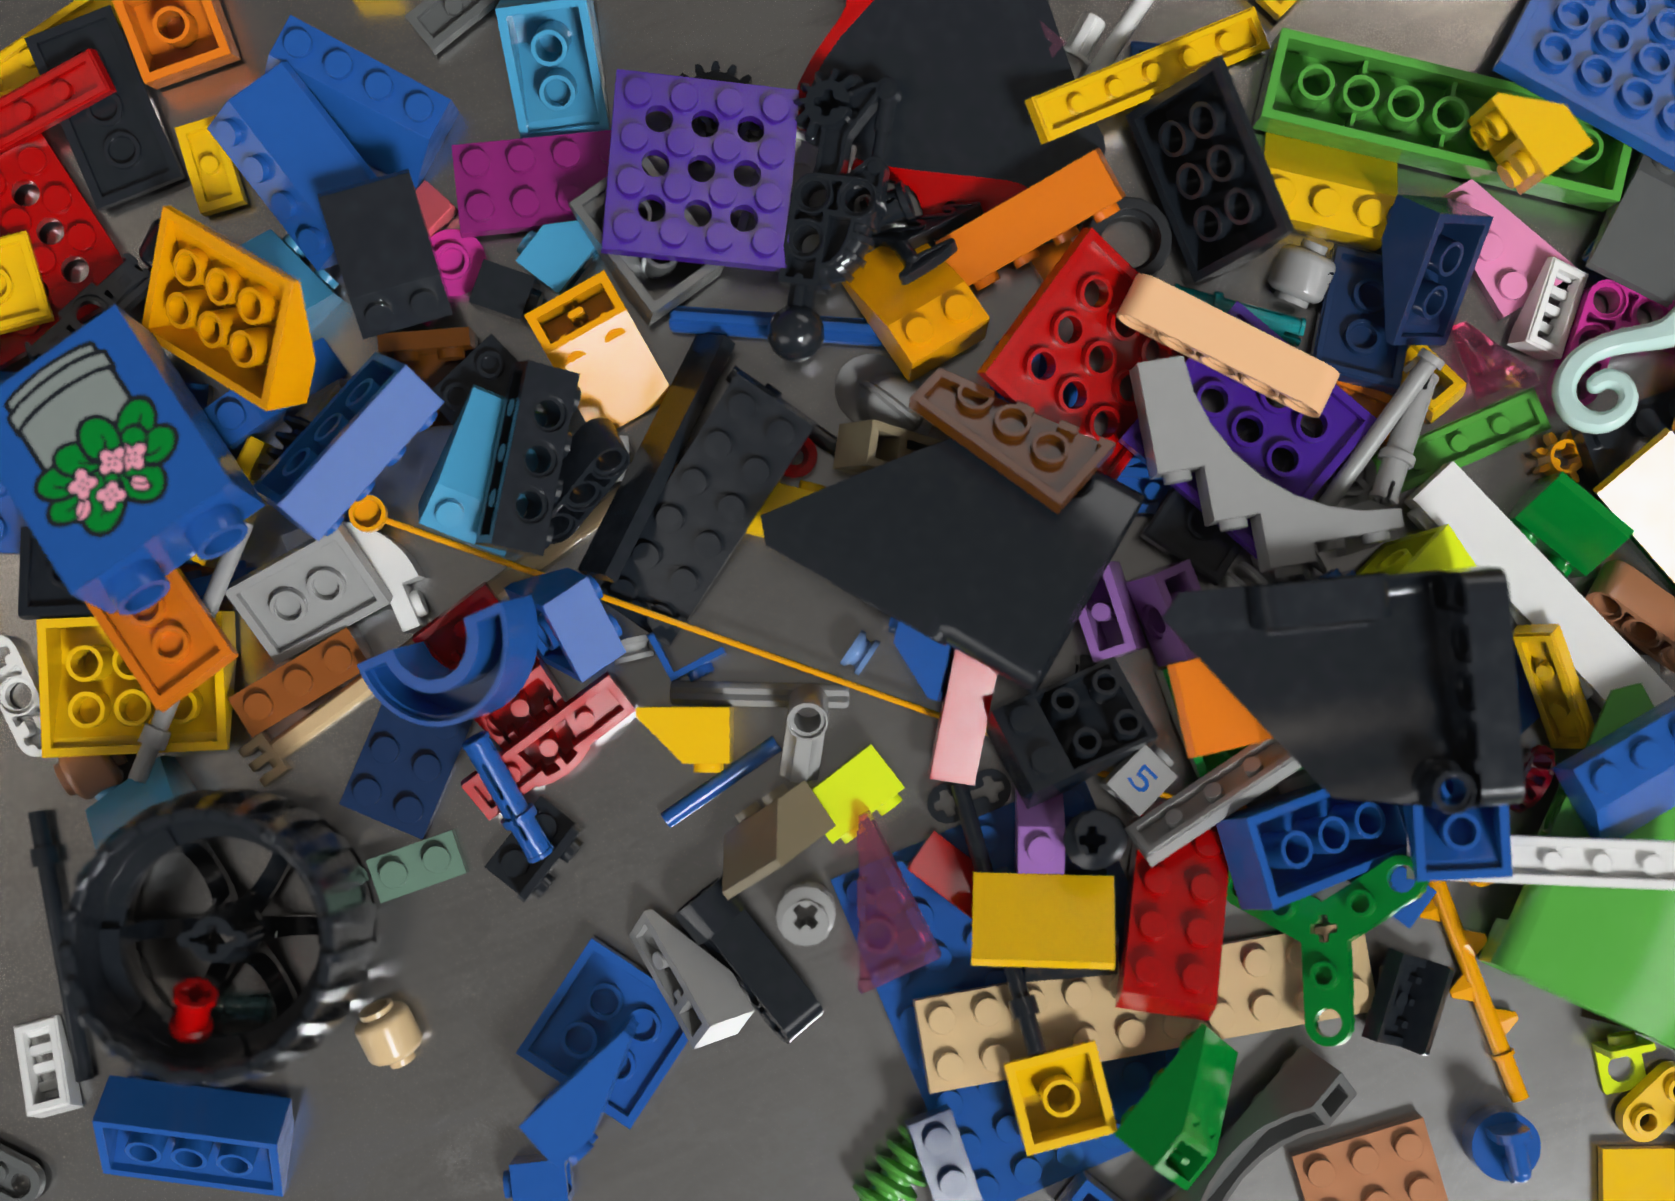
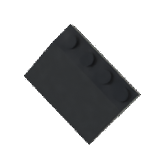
M1223 56L1209 61L1125 115L1194 283L1230 272L1259 257L1295 231Z

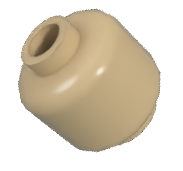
M386 997L369 1004L360 1011L358 1015L360 1020L357 1022L354 1031L366 1057L372 1065L379 1067L390 1065L391 1069H398L409 1064L416 1057L414 1051L420 1046L423 1034L409 1006L405 1002L392 1001L390 997Z

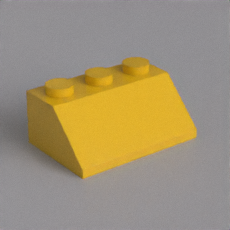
M1265 132L1261 150L1295 229L1293 232L1368 250H1378L1382 246V236L1387 224V214L1398 194L1397 163Z

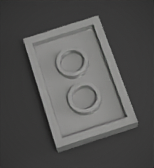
M343 523L334 533L329 536H323L319 542L311 538L231 582L225 593L276 665L389 605L393 598V595Z

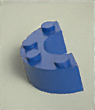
M532 595L503 601L465 617L464 622L467 632L466 650L456 670L446 668L437 661L423 641L391 649L357 664L360 674L374 696L386 708L411 723L428 727H443L492 713L509 703L519 693L533 668L538 647V619Z

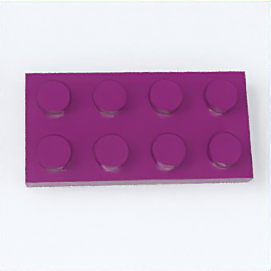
M611 130L451 145L462 238L528 232L532 230L538 231L545 224L576 221L577 218L570 209L569 203L607 177Z

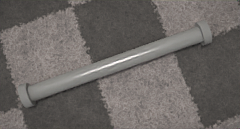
M1422 347L1417 354L1420 360L1317 501L1318 503L1336 507L1435 369L1440 371L1446 364L1442 359Z

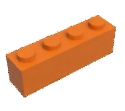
M1099 147L935 243L937 245L949 238L955 239L958 250L945 261L968 286L973 284L978 292L1001 279L997 272L998 269L1011 262L1018 269L1041 256L1037 247L1052 239L1057 247L1078 235L1080 231L1076 225L1092 216L1097 224L1120 211L1121 209L1117 201L1124 198L1126 194Z

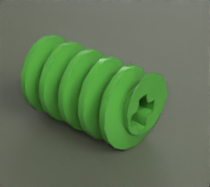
M899 1124L897 1127L904 1139L902 1143L890 1139L886 1141L893 1154L891 1158L880 1154L874 1157L882 1170L879 1173L869 1169L864 1170L863 1173L870 1182V1186L865 1187L856 1183L852 1186L859 1197V1201H901L900 1199L915 1201L918 1196L911 1184L920 1187L927 1186L906 1126Z

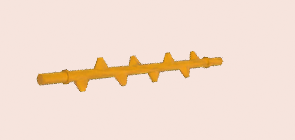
M1429 881V886L1437 891V893L1423 910L1420 918L1442 922L1461 971L1460 977L1449 989V994L1451 998L1473 1002L1492 1051L1490 1057L1492 1061H1496L1511 1102L1523 1101L1529 1095L1513 1056L1515 1054L1514 1048H1510L1505 1036L1519 1018L1515 1011L1494 1007L1475 958L1488 940L1486 933L1465 930L1446 881Z

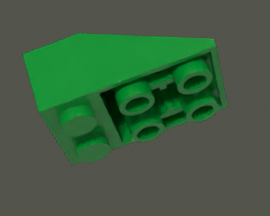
M1201 1023L1196 1031H1192L1184 1037L1180 1043L1179 1052L1169 1065L1160 1069L1153 1076L1149 1085L1150 1089L1139 1103L1126 1110L1121 1118L1120 1126L1114 1135L1153 1169L1187 1191L1216 1155L1238 1052L1206 1025Z

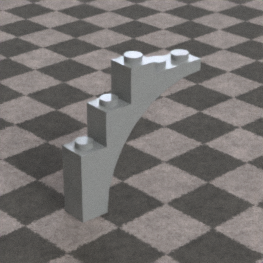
M1184 356L1137 363L1129 371L1149 479L1163 478L1164 485H1171L1192 480L1191 473L1195 472L1205 526L1219 524L1220 532L1248 527L1247 519H1250L1260 573L1275 571L1276 579L1304 574L1303 566L1317 561L1314 545L1317 546L1318 553L1346 548L1345 540L1362 537L1363 545L1375 544L1391 540L1390 532L1405 527L1401 508L1363 511L1327 506L1294 495L1259 475L1230 449L1211 425L1193 391Z

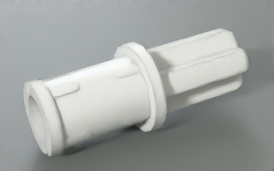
M1084 12L1080 16L1067 42L1063 46L1075 80L1082 68H1088L1090 64L1088 57L1105 28V22L1093 13Z

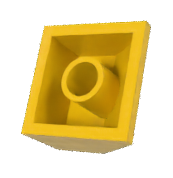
M734 706L636 707V717L683 764H694L695 773H718L724 771V764H730L734 761Z
M1094 1039L1003 1063L1017 1126L1027 1156L1114 1134L1118 1129Z

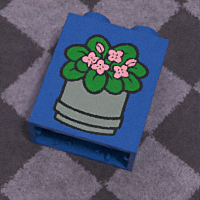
M116 304L0 385V481L71 595L112 614L118 611L121 615H132L156 604L170 589V582L166 575L194 555H197L201 560H209L235 548L244 540L249 531L244 520L265 506L153 333Z

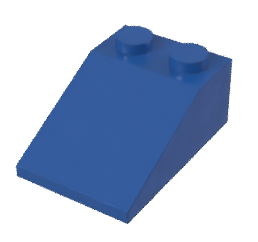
M1451 778L1444 780L1439 787V796L1442 801L1449 798L1453 792L1454 785ZM1402 804L1415 881L1513 877L1508 804L1470 808L1458 814H1449L1433 807Z
M633 1017L534 1106L519 1125L521 1131L556 1169L567 1160L574 1166L594 1147L593 1143L599 1138L595 1131L603 1118L639 1025Z

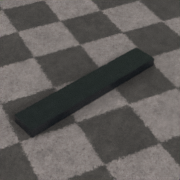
M696 334L577 569L582 574H589L594 579L616 582L734 349L735 343L726 335Z

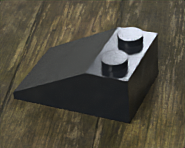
M409 169L318 194L348 297L363 339L453 314L447 287Z

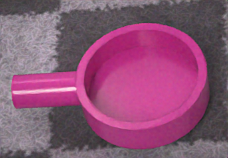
M447 229L431 236V241L447 287L449 299H461L470 296L483 259L488 260L484 247L475 237L462 238L459 229ZM432 320L421 324L429 327Z

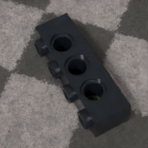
M531 360L512 363L475 542L476 545L523 556H543L544 550L549 547L554 533L553 523L550 522L553 506L558 502L563 488V480L560 477L562 461L568 455L572 444V434L569 432L571 416L577 410L581 399V389L578 387L579 373ZM538 403L543 405L547 412V421L544 426L538 424L535 419V408ZM530 448L535 451L538 457V466L534 472L529 470L525 462L526 453ZM520 494H523L529 502V510L525 517H521L516 509V501Z

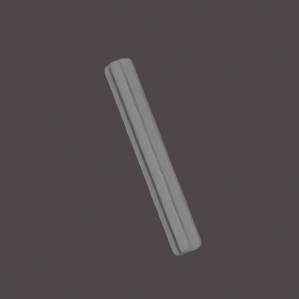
M674 681L670 685V702L673 705L788 707L790 694L797 687L814 685L826 693L829 708L845 709L849 705V687L840 684Z

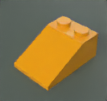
M926 243L915 250L917 253L931 248V246ZM879 246L865 255L864 260L867 263L864 269L858 268L852 274L855 279L851 283L848 281L841 282L908 383L986 337L990 317L966 282L945 261L913 282L902 285L899 273L905 266L892 249Z

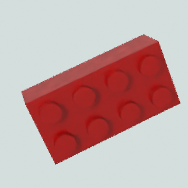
M1216 825L1153 867L1149 865L1132 842L1115 1007L1208 1021L1215 1011L1218 1002L1229 867Z

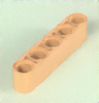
M1142 273L1136 275L1117 313L1118 320L1131 329L1309 417H1320L1340 376L1339 372L1327 363L1151 275Z

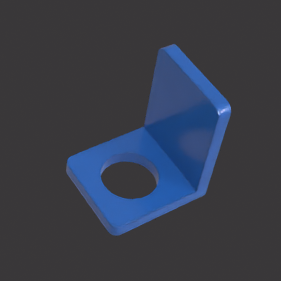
M652 632L647 635L671 682L678 681L688 676L690 682H694L713 672L715 668L712 662L728 654L722 646L675 671L655 633Z

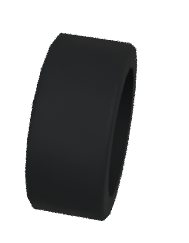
M1124 197L1117 201L1121 209L1120 211L1097 224L1092 218L1088 227H1092L1100 236H1102L1106 225L1113 219L1122 216H1132L1144 221L1152 231L1154 248L1150 258L1134 269L1138 273L1154 276L1164 266L1171 252L1172 232L1167 218L1156 205L1142 198Z

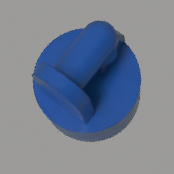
M1491 1105L1473 1113L1463 1128L1462 1146L1465 1155L1475 1167L1487 1176L1498 1181H1509L1512 1184L1524 1183L1531 1178L1532 1170L1540 1157L1541 1141L1536 1128L1528 1119L1511 1108Z

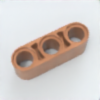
M1618 560L1605 562L1585 599L1621 636L1662 666L1675 673V597L1626 562Z

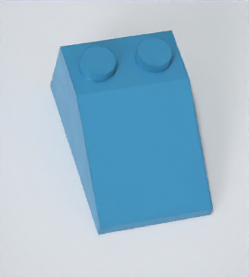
M500 0L495 11L520 138L610 130L599 31L593 0Z
M473 384L419 500V524L505 557L506 551L475 544L505 397ZM535 410V419L541 426L545 425L547 414ZM530 448L526 453L525 462L529 470L534 472L538 466V457L535 451ZM520 494L516 501V509L521 517H524L529 504L523 494Z

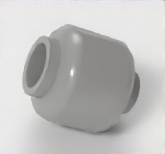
M1305 238L1302 239L1300 246L1294 244L1284 245L1277 256L1268 279L1269 284L1276 289L1273 296L1307 309L1309 303L1318 304L1322 302L1336 272L1335 263L1325 257L1328 248Z

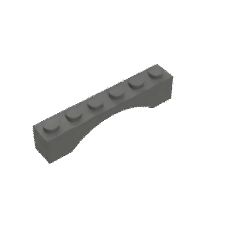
M1301 1045L1293 1056L1283 1062L1279 1072L1265 1089L1254 1096L1250 1106L1236 1123L1225 1130L1218 1143L1216 1155L1187 1191L1180 1187L1166 1201H1228L1241 1181L1263 1159L1280 1147L1298 1138L1328 1129L1358 1093L1341 1071L1304 1045Z

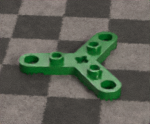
M1396 855L1390 857L1325 900L1311 894L1275 910H1243L1301 942L1305 1028L1309 1037L1321 1046L1334 1047L1343 1045L1351 1038L1355 1030L1352 941L1422 897L1427 890L1429 881H1415L1414 886L1404 893L1396 891L1392 886L1391 875L1395 869L1405 865L1413 870L1410 856ZM1229 871L1226 900L1241 909ZM1326 915L1328 922L1337 926V932L1329 934L1328 942H1324L1323 935L1315 934V925L1322 924L1323 916ZM1327 1009L1336 1011L1342 1022L1340 1031L1332 1037L1326 1036L1318 1027L1319 1016Z

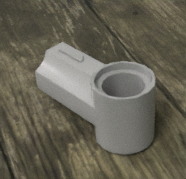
M802 685L797 687L790 694L788 700L779 775L786 777L790 782L800 783L804 780L806 782L818 780L825 732L828 726L829 702L826 693L817 686ZM810 707L819 713L814 717H803L797 711Z

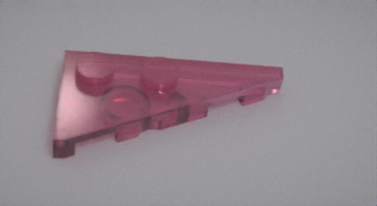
M1467 321L1452 327L1450 336L1479 409L1541 383L1535 370Z
M870 810L859 815V829L857 831V850H859L857 917L859 918L858 949H860L858 990L860 994L940 959L942 955Z

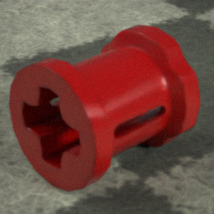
M188 978L176 984L173 989V1002L177 1007L176 1013L172 1015L169 1021V1033L180 1042L194 1044L207 1040L213 1032L214 1024L213 1019L210 1017V1009L217 1002L218 992L217 988L207 980Z

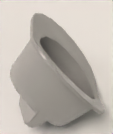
M863 354L852 358L842 366L835 380V396L839 408L853 422L874 419L925 436L928 435L933 425L909 408L910 397L920 388L922 383L917 379L908 383L894 361L878 354Z

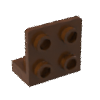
M470 327L394 332L377 336L378 352L406 364L431 389L478 346L477 334ZM437 410V418L428 428L453 427V425Z

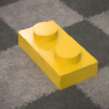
M217 115L175 127L200 214L204 217L248 204L236 165L207 129Z

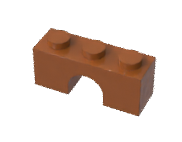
M354 624L344 628L232 695L228 700L250 736L254 737L358 676L360 671L357 664L375 656Z

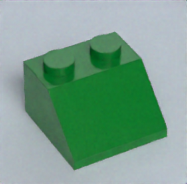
M1564 472L1536 479L1506 515L1565 578L1568 576L1571 578L1587 576L1635 532L1634 529Z

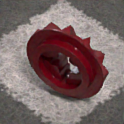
M1538 744L1529 753L1524 755V799L1521 803L1508 804L1510 810L1517 814L1522 813L1526 809L1535 806L1542 798L1554 776L1552 768L1556 766V761L1554 760L1555 751L1552 748Z

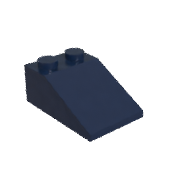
M1397 194L1395 202L1387 214V224L1382 236L1385 337L1387 343L1391 345H1446L1494 218L1493 216L1451 198Z

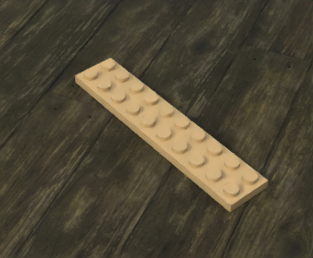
M1333 923L1315 926V934L1323 935L1324 942H1328L1329 934L1337 932V926ZM1283 932L1223 943L1218 1002L1215 1011L1208 1021L1115 1007L1118 975L1026 982L1030 995L1035 994L1040 1010L1036 1017L1046 1047L1045 1052L1094 1039L1100 1062L1179 1048L1184 1037L1188 1033L1196 1031L1201 1023L1206 1025L1221 1039L1305 1024L1301 942ZM1365 934L1352 941L1354 1015L1367 1013L1375 994ZM1007 982L912 999L927 1088L930 1094L1007 1080L1003 1063L1028 1057L1018 1020L1013 1021L1008 1001H1011L1012 998ZM1327 1009L1325 1012H1322L1318 1021L1340 1018L1336 1011Z

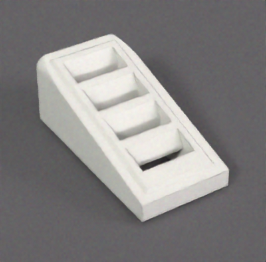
M1548 257L1512 328L1507 345L1538 360L1561 359L1589 274L1555 257ZM1556 278L1569 284L1566 291L1554 285ZM1549 297L1560 301L1558 307L1548 302ZM1543 315L1551 318L1549 324L1542 321Z
M60 1015L13 1026L27 1116L45 1118L82 1108L79 1083L75 1080L72 1058ZM50 1034V1042L32 1046L31 1038ZM53 1053V1060L36 1063V1056ZM56 1072L55 1079L41 1082V1074ZM55 1090L59 1091L58 1098L46 1101L45 1093Z

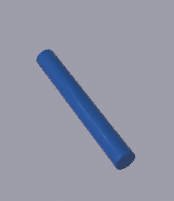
M770 736L724 768V771L717 773L661 812V816L667 825L672 828L781 752L782 748L775 738Z

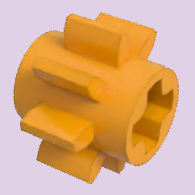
M1570 430L1562 433L1560 441L1552 432L1543 435V441L1546 446L1533 449L1530 452L1533 456L1538 457V467L1534 469V474L1544 473L1549 476L1564 472L1576 483L1580 481L1576 471L1584 469L1575 442L1572 440L1573 437ZM1562 450L1561 457L1568 459L1567 465L1561 467V460L1554 457V452Z

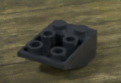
M1115 657L1036 691L1034 695L1029 694L991 711L986 726V732L1027 809L1069 791L1158 738L1157 732Z

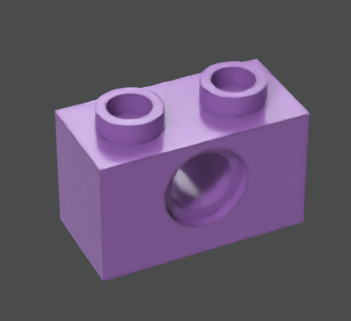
M1190 559L1159 567L1125 582L1158 666H1166L1197 657L1162 619V616L1178 592L1202 590Z

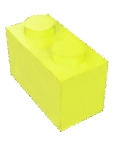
M870 743L811 790L836 825L825 834L832 844L840 838L847 844L867 828L862 821L877 810L883 816L903 800L898 793L905 787Z

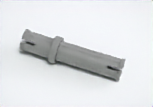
M1433 373L1391 430L1386 447L1380 449L1378 459L1381 463L1372 490L1368 495L1372 501L1376 502L1380 497L1382 498L1380 500L1382 505H1398V498L1407 471L1411 468L1413 469L1416 462V457L1413 453L1435 386L1439 381L1437 374Z

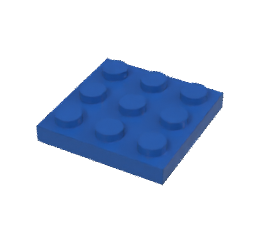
M593 936L520 1045L516 1054L561 1083L633 1017L639 1025L605 1110L607 1115L628 1129H631L687 1044L688 1039L651 974Z

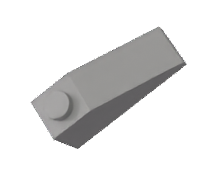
M649 909L642 913L631 930L629 937L693 1050L738 1034L755 1010L751 1005L748 993L740 986L733 972L654 910Z

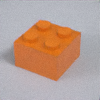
M112 0L145 85L154 89H160L241 60L219 0Z

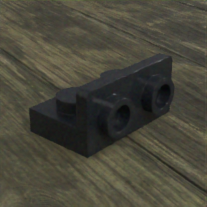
M541 795L534 803L537 809L535 817L549 842L554 846L553 852L538 862L528 863L525 854L511 832L484 866L518 894L517 898L523 903L529 900L532 895L539 900L556 879L550 872L562 859L568 864L585 843L578 838L585 827L544 795Z

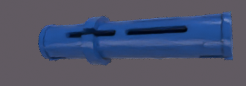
M485 730L469 737L463 742L461 747L467 753L484 786L503 816L501 824L507 831L511 830L528 863H535L544 859L553 852L554 846L549 842L535 817L537 809L534 804L527 803L510 770L505 765L492 742L489 732Z

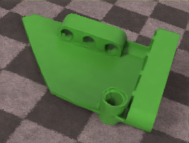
M1642 683L1610 690L1585 748L1654 708ZM1559 784L1537 835L1590 837L1563 787ZM1675 807L1624 836L1622 839L1675 840ZM1524 884L1510 917L1507 920L1496 918L1478 960L1675 1050V890Z

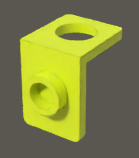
M1635 1031L1614 1032L1607 1035L1608 1040L1591 1043L1601 1091L1606 1095L1632 1090L1646 1076L1642 1053L1656 1050L1655 1042L1635 1034ZM1629 1057L1633 1063L1631 1076L1624 1081L1613 1080L1608 1072L1610 1061L1616 1058Z

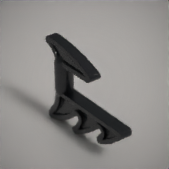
M979 201L944 205L942 207L943 213L917 215L916 219L911 221L906 219L908 226L890 228L872 235L875 245L892 249L905 266L899 273L902 285H907L925 275L958 250L954 238H949L920 253H917L915 249L983 215L984 212Z

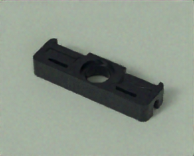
M130 253L122 254L123 264H120L97 287L91 282L58 312L60 321L55 323L33 345L26 341L25 349L27 356L34 362L85 326L77 319L79 309L85 305H97L105 312L116 304L123 311L129 313L147 296L151 272L146 268L142 270L138 265V260Z

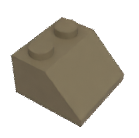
M805 780L790 790L783 783L761 798L765 806L761 807L759 802L755 801L735 815L739 824L724 834L722 893L727 900L784 866L836 826Z

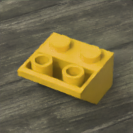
M1498 93L1467 120L1471 126L1470 134L1474 142L1482 150L1490 152L1498 164L1497 172L1501 180L1509 188H1515L1519 195H1522L1593 144L1565 104Z

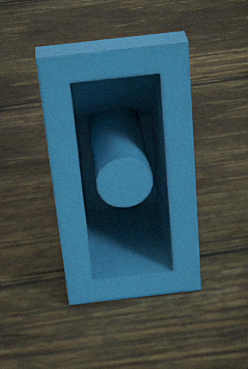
M578 220L545 224L537 233L533 230L530 231L519 244L517 253L520 255L515 261L521 269L529 275L535 276L543 286L558 296L577 285L599 254Z

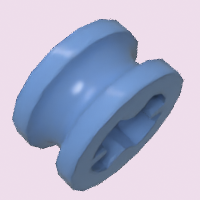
M861 630L840 664L843 666L847 664L852 665L855 670L854 673L859 676L881 642L877 639L869 641L866 638V632Z

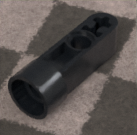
M721 875L689 899L673 916L698 946L703 944L716 960L733 972L740 986L748 993L751 1005L771 1030L782 1041L789 1044L824 1013L816 997L745 910L747 904L742 897L737 894L729 900L726 899L722 893L723 875Z

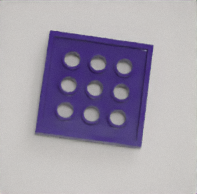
M616 69L601 253L779 272L780 268H786L784 240L792 197L797 121L795 118L798 116V106L794 104L793 100L799 98V90ZM653 111L664 112L671 120V127L664 132L653 131L646 124V116ZM700 116L709 117L715 122L717 132L710 137H701L693 131L691 122ZM746 121L756 123L762 131V138L756 142L744 141L738 135V125ZM651 155L659 156L667 163L668 170L662 176H650L643 170L642 161ZM698 160L707 162L713 169V177L706 182L694 180L688 172V166L692 162ZM744 165L754 168L758 173L759 182L752 187L741 186L734 178V170ZM646 200L657 201L664 209V216L655 222L646 221L640 216L638 206ZM692 205L703 206L709 212L710 221L702 227L692 226L685 219L684 211ZM737 210H746L754 216L756 226L750 231L741 232L731 224V214Z
M1239 301L1228 310L1227 314L1287 343ZM1191 358L1185 361L1194 393L1211 425L1230 449L1265 479L1294 495L1309 500L1315 496L1377 419L1335 384L1319 417L1323 424V431L1319 437L1311 438L1305 435L1301 429L1300 422L1303 414L1286 406L1275 408L1267 402L1265 395ZM1216 389L1223 395L1224 407L1222 411L1213 413L1203 407L1201 395L1204 390ZM1137 418L1118 442L1147 465ZM1249 418L1258 425L1259 437L1255 442L1249 443L1239 438L1236 426L1240 419ZM1276 448H1285L1292 453L1294 466L1290 472H1280L1273 466L1271 457ZM1195 472L1191 473L1192 480L1170 485L1202 512ZM1247 519L1248 527L1226 531L1231 538L1258 560L1250 519Z

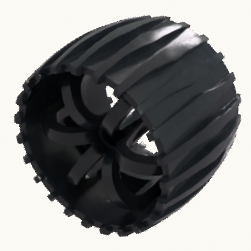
M220 788L217 790L203 789L176 796L171 800L157 803L132 817L127 824L112 832L95 851L97 856L82 867L73 883L76 885L71 900L66 903L61 916V920H65L62 942L58 945V957H63V967L66 976L63 986L66 994L71 993L73 1002L81 1015L78 1017V1020L82 1027H89L92 1033L103 1043L101 1048L108 1055L118 1056L131 1064L132 1070L146 1076H160L166 1078L168 1083L182 1086H194L204 1083V1085L210 1087H222L241 1083L247 1080V1078L260 1079L284 1069L288 1061H298L310 1054L321 1044L324 1034H332L348 1016L350 1000L355 1001L366 985L368 971L365 968L367 963L375 956L377 938L373 936L374 919L377 918V906L375 902L372 903L366 882L369 880L366 869L359 866L351 853L352 846L347 839L327 827L328 821L315 811L300 808L295 801L273 793H260L248 788ZM233 837L244 839L273 852L254 886L247 894L238 899L235 887L217 855L203 838ZM180 852L187 856L197 867L209 888L212 905L206 913L199 917L134 919L137 898L140 897L141 885L147 872L167 854ZM292 865L312 899L316 915L262 917L260 914L275 895ZM220 934H226V937L235 938L225 942ZM318 935V945H320L318 961L315 970L311 973L299 997L281 963L262 941L285 936ZM177 937L179 946L191 948L196 957L205 962H211L204 980L209 981L211 985L217 988L218 995L235 964L247 963L261 976L270 990L276 1004L277 1017L266 1025L250 1031L233 1034H211L207 1040L200 1043L187 1044L176 1040L169 1033V1021L172 1015L175 1014L174 1009L162 1002L153 990L152 982L146 978L139 961L141 956L139 950H136L135 942L146 939Z

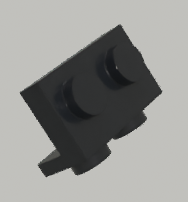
M1388 948L1386 958L1379 967V981L1371 1007L1365 1013V1026L1362 1037L1375 1042L1402 1047L1420 1055H1429L1452 983L1454 969L1417 955Z

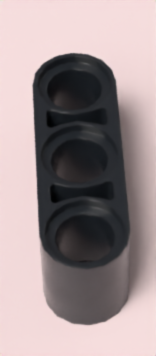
M595 418L585 422L572 437L570 451L562 461L560 477L563 480V488L558 502L553 506L550 522L553 523L554 533L550 544L561 543L569 539L630 464V455L613 422L607 418Z

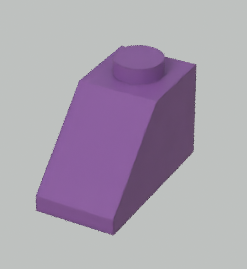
M1015 787L1014 870L1017 873L1065 874L1063 793L1027 809Z

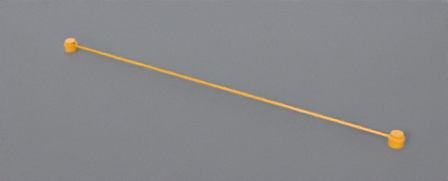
M368 494L364 499L355 501L349 507L348 516L350 522L362 532L373 533L379 531L385 524L532 576L545 574L536 569L388 518L386 505L376 496ZM603 594V597L600 599L939 719L940 712L606 594ZM1103 770L1096 775L1105 778L1110 772ZM1163 792L1159 797L1168 800L1174 795ZM1244 805L1243 807H1241V808L1238 809L1237 811H1240V810L1245 809V808H1248V807H1247L1246 805Z

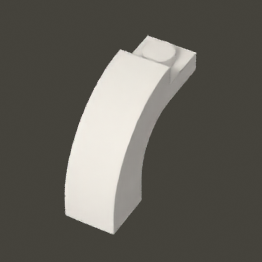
M342 522L393 595L390 604L402 632L411 634L426 626L427 624L423 616L429 614L427 604L419 589L412 591L410 587L411 584L426 578L415 558L399 542L380 531L365 533L354 527L352 523ZM300 529L281 536L287 551L312 538Z

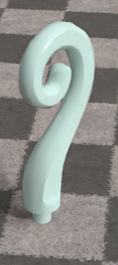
M1675 306L1659 320L1617 329L1589 339L1565 357L1558 367L1552 383L1554 406L1557 414L1565 424L1583 433L1603 434L1616 430L1629 421L1636 411L1639 395L1636 384L1628 374L1617 369L1604 368L1593 373L1587 379L1586 389L1589 393L1598 394L1605 389H1610L1618 395L1617 404L1607 411L1597 412L1583 406L1576 394L1577 384L1582 375L1591 366L1606 358L1675 347Z

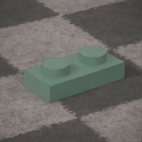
M455 829L366 860L380 903L469 872Z

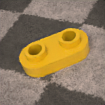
M1665 1061L1658 1064L1618 1103L1615 1110V1122L1620 1131L1637 1142L1652 1141L1674 1122L1675 1094H1673V1089L1675 1086V1061ZM1649 1114L1648 1122L1640 1126L1641 1118Z

